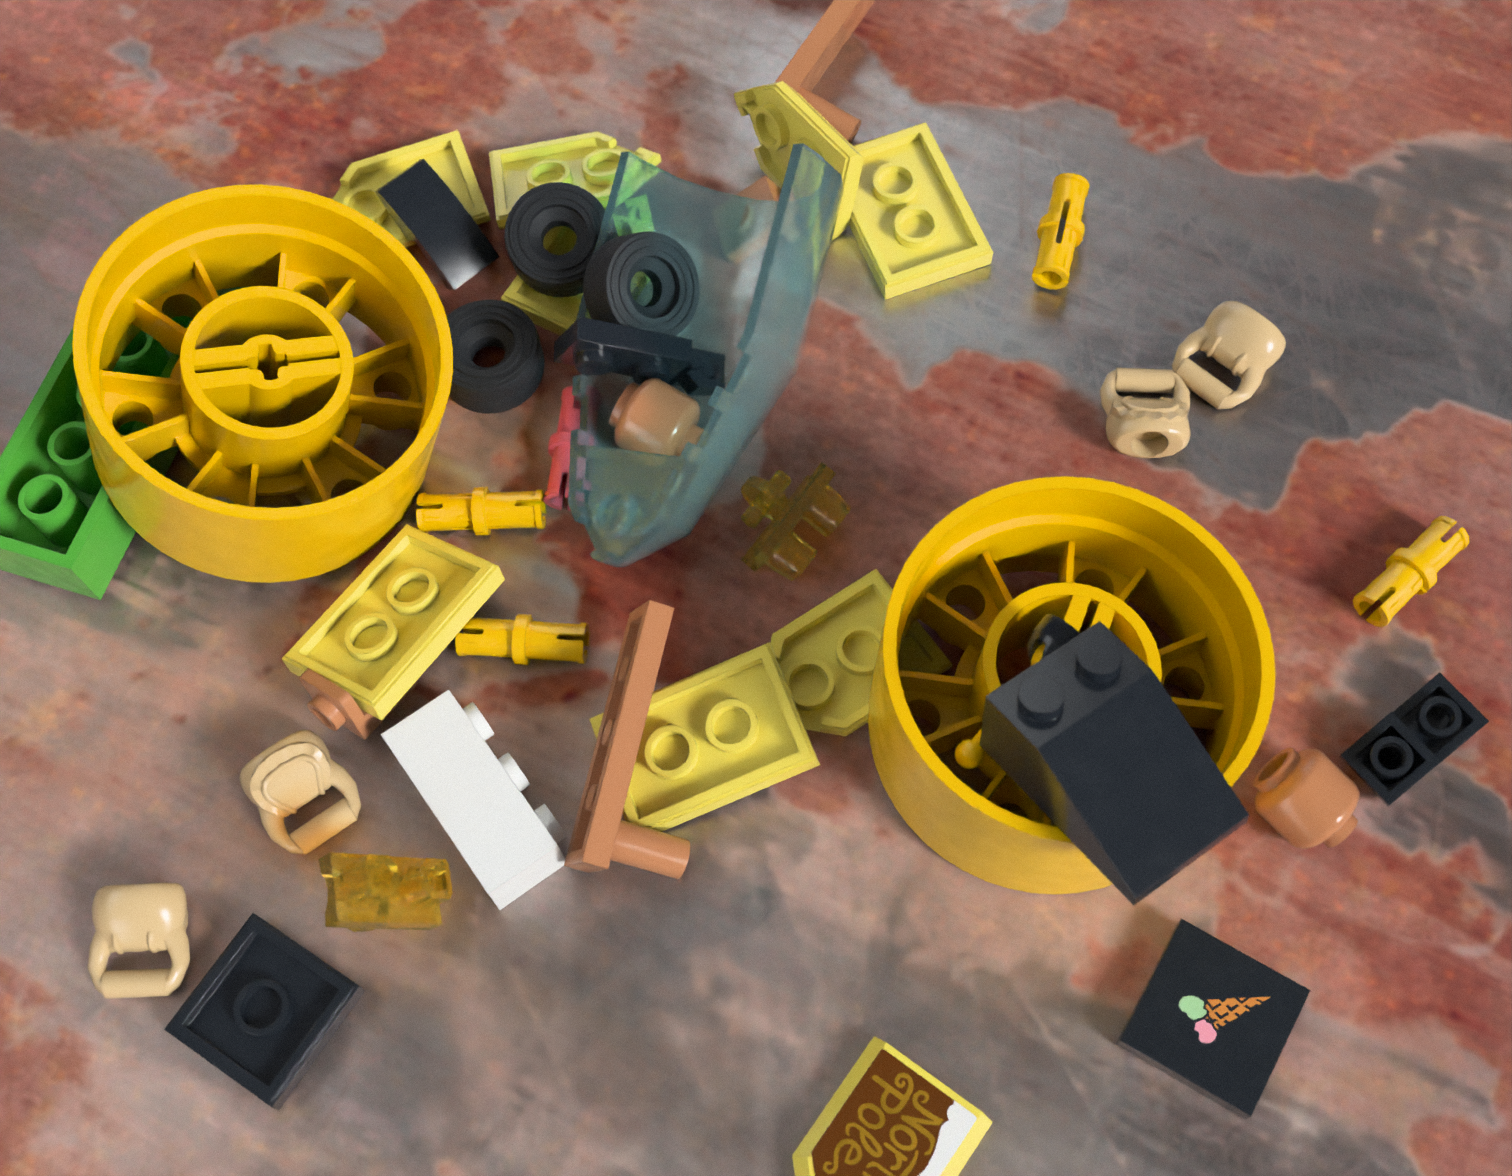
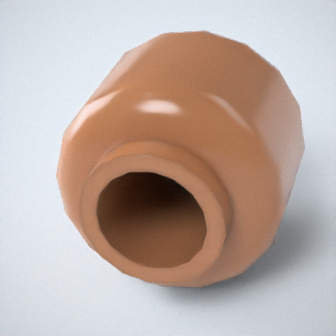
M650 378L640 385L634 382L630 383L618 399L609 419V424L615 428L614 440L617 446L657 470L667 469L678 458L689 462L699 448L706 432L697 426L701 412L698 402L658 378Z
M1288 747L1269 760L1253 781V786L1258 790L1254 799L1257 813L1295 848L1309 849L1321 843H1324L1328 848H1332L1345 840L1358 823V819L1353 815L1360 798L1356 784L1318 749H1303L1297 752L1292 747Z

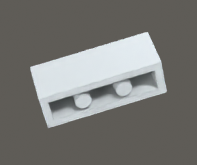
M447 690L382 733L381 736L499 910H501L564 866L565 858L557 843L567 836L545 804L533 810L524 798L521 791L527 788L530 783L512 756L507 752L497 759L485 741L492 737L494 732L476 705L472 702L462 709L450 690Z

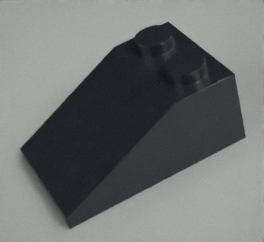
M1101 621L985 697L980 737L982 749L1133 906L1247 823L1249 813L1153 670Z

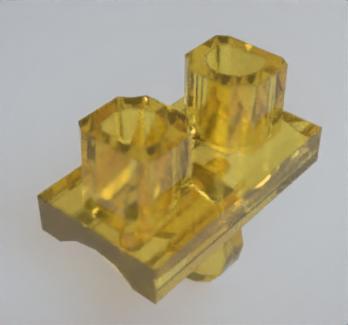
M821 462L810 476L807 475L789 498L783 493L792 480L785 472L777 470L769 481L756 476L749 477L741 486V493L749 504V507L741 515V520L751 528H756L764 517L771 521L741 558V561L753 571L766 564L773 571L791 581L799 577L818 551L792 531L795 526L803 519L826 538L839 526L851 510L849 504L839 493L828 485L836 473Z
M330 852L319 858L320 872L325 878L328 889V901L324 914L326 927L348 928L353 932H370L374 929L432 930L442 925L440 904L451 899L453 895L450 869L446 859Z

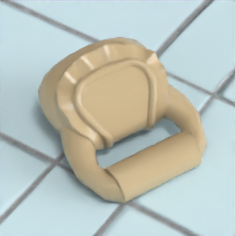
M1225 301L1212 311L1203 327L1191 333L1178 346L1171 366L1173 372L1181 376L1188 389L1218 410L1232 409L1251 398L1261 385L1266 370L1273 366L1282 356L1286 347V340L1281 331L1259 312L1238 301ZM1196 351L1206 352L1207 358L1212 357L1229 369L1233 376L1241 378L1238 389L1234 392V390L1191 361L1189 356Z
M1118 367L1107 374L1100 389L1102 407L1107 414L1106 436L1117 452L1138 458H1162L1174 455L1187 446L1191 436L1187 417L1190 409V391L1181 376L1173 372L1172 369ZM1116 392L1173 393V398L1122 397Z
M299 730L286 736L258 754L241 769L239 778L242 789L247 797L258 806L262 825L272 841L291 854H308L358 820L361 802L356 782L344 767L330 757L323 740L311 730ZM331 786L343 794L344 798L291 834L287 832L284 817L296 814L297 809L310 802L319 794L324 795L325 790Z
M179 883L123 884L99 888L92 904V918L96 931L90 944L88 971L95 989L106 999L170 996L182 984L190 963L189 940L185 931L188 925V910L184 888ZM167 950L172 962L171 968L107 971L106 967L108 957L114 952L121 955L125 952L151 951L156 953Z

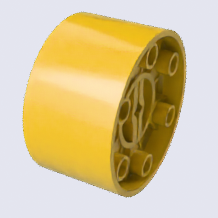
M262 184L211 188L170 201L147 213L129 226L111 243L100 257L81 293L73 325L72 349L74 370L95 469L102 486L126 522L143 539L176 561L207 574L245 582L275 583L314 577L338 569L373 549L395 529L414 503L425 478L450 394L453 375V347L450 327L435 287L412 254L392 234L355 209L312 192ZM245 287L230 291L221 296H218L216 290ZM348 312L368 326L386 346L353 358L350 342L339 321ZM187 316L193 318L188 328H184L173 321L172 318ZM141 330L159 341L168 351L180 355L172 369L170 378L114 372L112 370L123 351ZM388 391L398 394L403 400L381 398L375 395ZM131 421L143 422L150 426L125 436L118 432V429L123 424ZM361 423L371 424L382 430H396L399 428L418 430L414 442L388 469H385L354 448L361 429ZM178 446L180 452L199 473L184 488L161 475L144 461L152 458L156 453ZM302 490L306 491L312 503L282 508L256 507L257 496H279Z
M1068 476L1030 479L990 490L953 510L926 534L905 562L895 582L887 606L868 701L869 739L875 766L893 805L921 840L942 858L984 881L1008 889L1054 895L1081 893L1101 889L1113 884L1058 827L1050 825L1051 819L985 751L984 759L977 767L992 781L981 796L958 779L937 757V754L957 747L964 740H972L982 728L985 697L1001 686L996 663L1007 654L1026 647L1033 630L1046 614H1053L1061 618L1080 633L1101 621L1153 670L1163 686L1174 684L1183 688L1188 693L1190 699L1171 698L1190 727L1206 729L1205 749L1230 787L1233 786L1248 767L1260 746L1269 722L1275 688L1274 649L1262 605L1248 578L1223 545L1199 523L1157 497L1115 482ZM1039 571L1058 573L1057 583L1032 588L1012 599L1000 574ZM1131 601L1147 613L1174 643L1158 649L1153 635L1145 622L1126 603ZM956 604L965 605L975 612L977 618L970 621L950 606ZM921 620L934 629L945 642L958 646L965 651L954 676L898 670L900 646L914 621ZM912 716L927 720L933 727L934 733L923 737Z

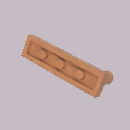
M833 0L774 82L783 81L798 92L850 144L860 128L861 120L811 91L875 0Z
M649 600L629 614L564 862L566 867L591 873L608 869L611 860L675 879H679L685 871L690 855V841L688 839L621 820L674 612L673 607Z

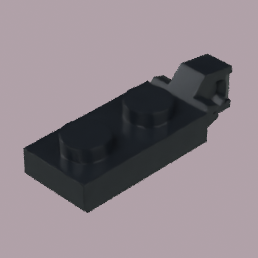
M580 317L554 342V362L575 366V369L582 374L605 375L614 373L633 377V381L637 384H641L650 378H658L671 386L680 385L688 395L715 396L725 388V354L692 348V339Z

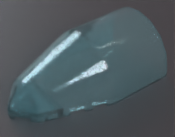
M804 143L793 144L779 201L756 200L719 192L678 178L644 161L631 152H621L594 253L613 238L646 231L669 236L683 246L695 264L699 277L700 296L691 322L676 336L692 339V348L725 354V388L723 389L716 385L711 396L688 395L699 404L701 412L697 426L704 429L697 445L688 441L680 456L622 450L615 443V428L609 424V419L621 394L630 383L634 382L633 377L614 373L605 375L580 374L573 377L572 395L581 399L580 429L571 431L568 506L574 520L585 525L595 548L590 555L598 562L613 567H627L690 535L799 368L844 194L841 174L821 155ZM638 271L631 280L630 290L634 300L638 304L646 306L652 298L653 286L649 277L643 272ZM584 293L576 320L580 317L592 319L585 304ZM680 385L673 386L674 388L687 394Z

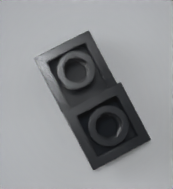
M424 159L418 160L374 191L407 240L416 242L447 289H457L499 258L491 243L461 202Z
M1439 672L1395 711H1391L1339 757L1389 807L1483 728L1489 720Z

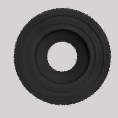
M563 182L543 184L521 196L508 215L504 232L506 250L518 276L535 291L553 297H571L582 294L584 275L591 257L603 244L614 238L608 214L599 200L585 189ZM557 226L568 227L577 235L576 244L573 249L562 255L552 254L543 246L546 233Z
M646 231L619 236L603 244L594 253L587 265L583 281V293L587 310L592 319L676 336L688 326L695 315L700 296V284L695 264L681 244L664 234ZM638 271L646 274L653 286L652 298L646 306L638 304L632 297L630 290L631 280Z
M479 300L467 303L455 309L447 316L453 347V375L449 396L457 404L473 412L494 414L516 408L533 395L542 380L545 359L537 329L532 320L521 309L500 300ZM495 346L505 351L503 359L495 366L480 367L473 363L475 354L482 348Z

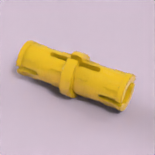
M1063 173L1054 178L1053 192L1047 214L1041 217L1037 228V237L1040 239L1036 265L1033 268L1031 277L1035 284L1040 287L1056 290L1062 289L1068 284L1075 247L1081 244L1085 232L1081 219L1085 198L1088 195L1090 186L1089 182L1081 175ZM1064 219L1066 223L1062 241L1057 243L1056 237L1060 220Z
M487 486L474 487L472 493H419L416 503L418 506H422L423 509H416L418 529L425 533L429 531L474 530L476 536H489L491 529H544L546 524V518L542 516V513H546V504L543 501L544 491L543 489H536L535 491L490 492Z
M1447 516L1436 517L1430 526L1408 548H1398L1386 560L1387 569L1376 577L1363 591L1354 596L1353 605L1358 614L1361 616L1371 605L1380 600L1382 604L1366 621L1376 627L1388 625L1392 617L1415 594L1423 595L1437 582L1436 573L1458 552L1468 546L1469 536L1466 530L1461 527L1444 543L1441 541V538L1457 521Z
M517 614L515 620L472 617L462 628L463 633H458L455 636V647L458 656L512 658L514 664L529 665L531 659L570 661L585 664L588 658V650H584V646H589L590 642L588 623L574 624L534 621L531 614Z

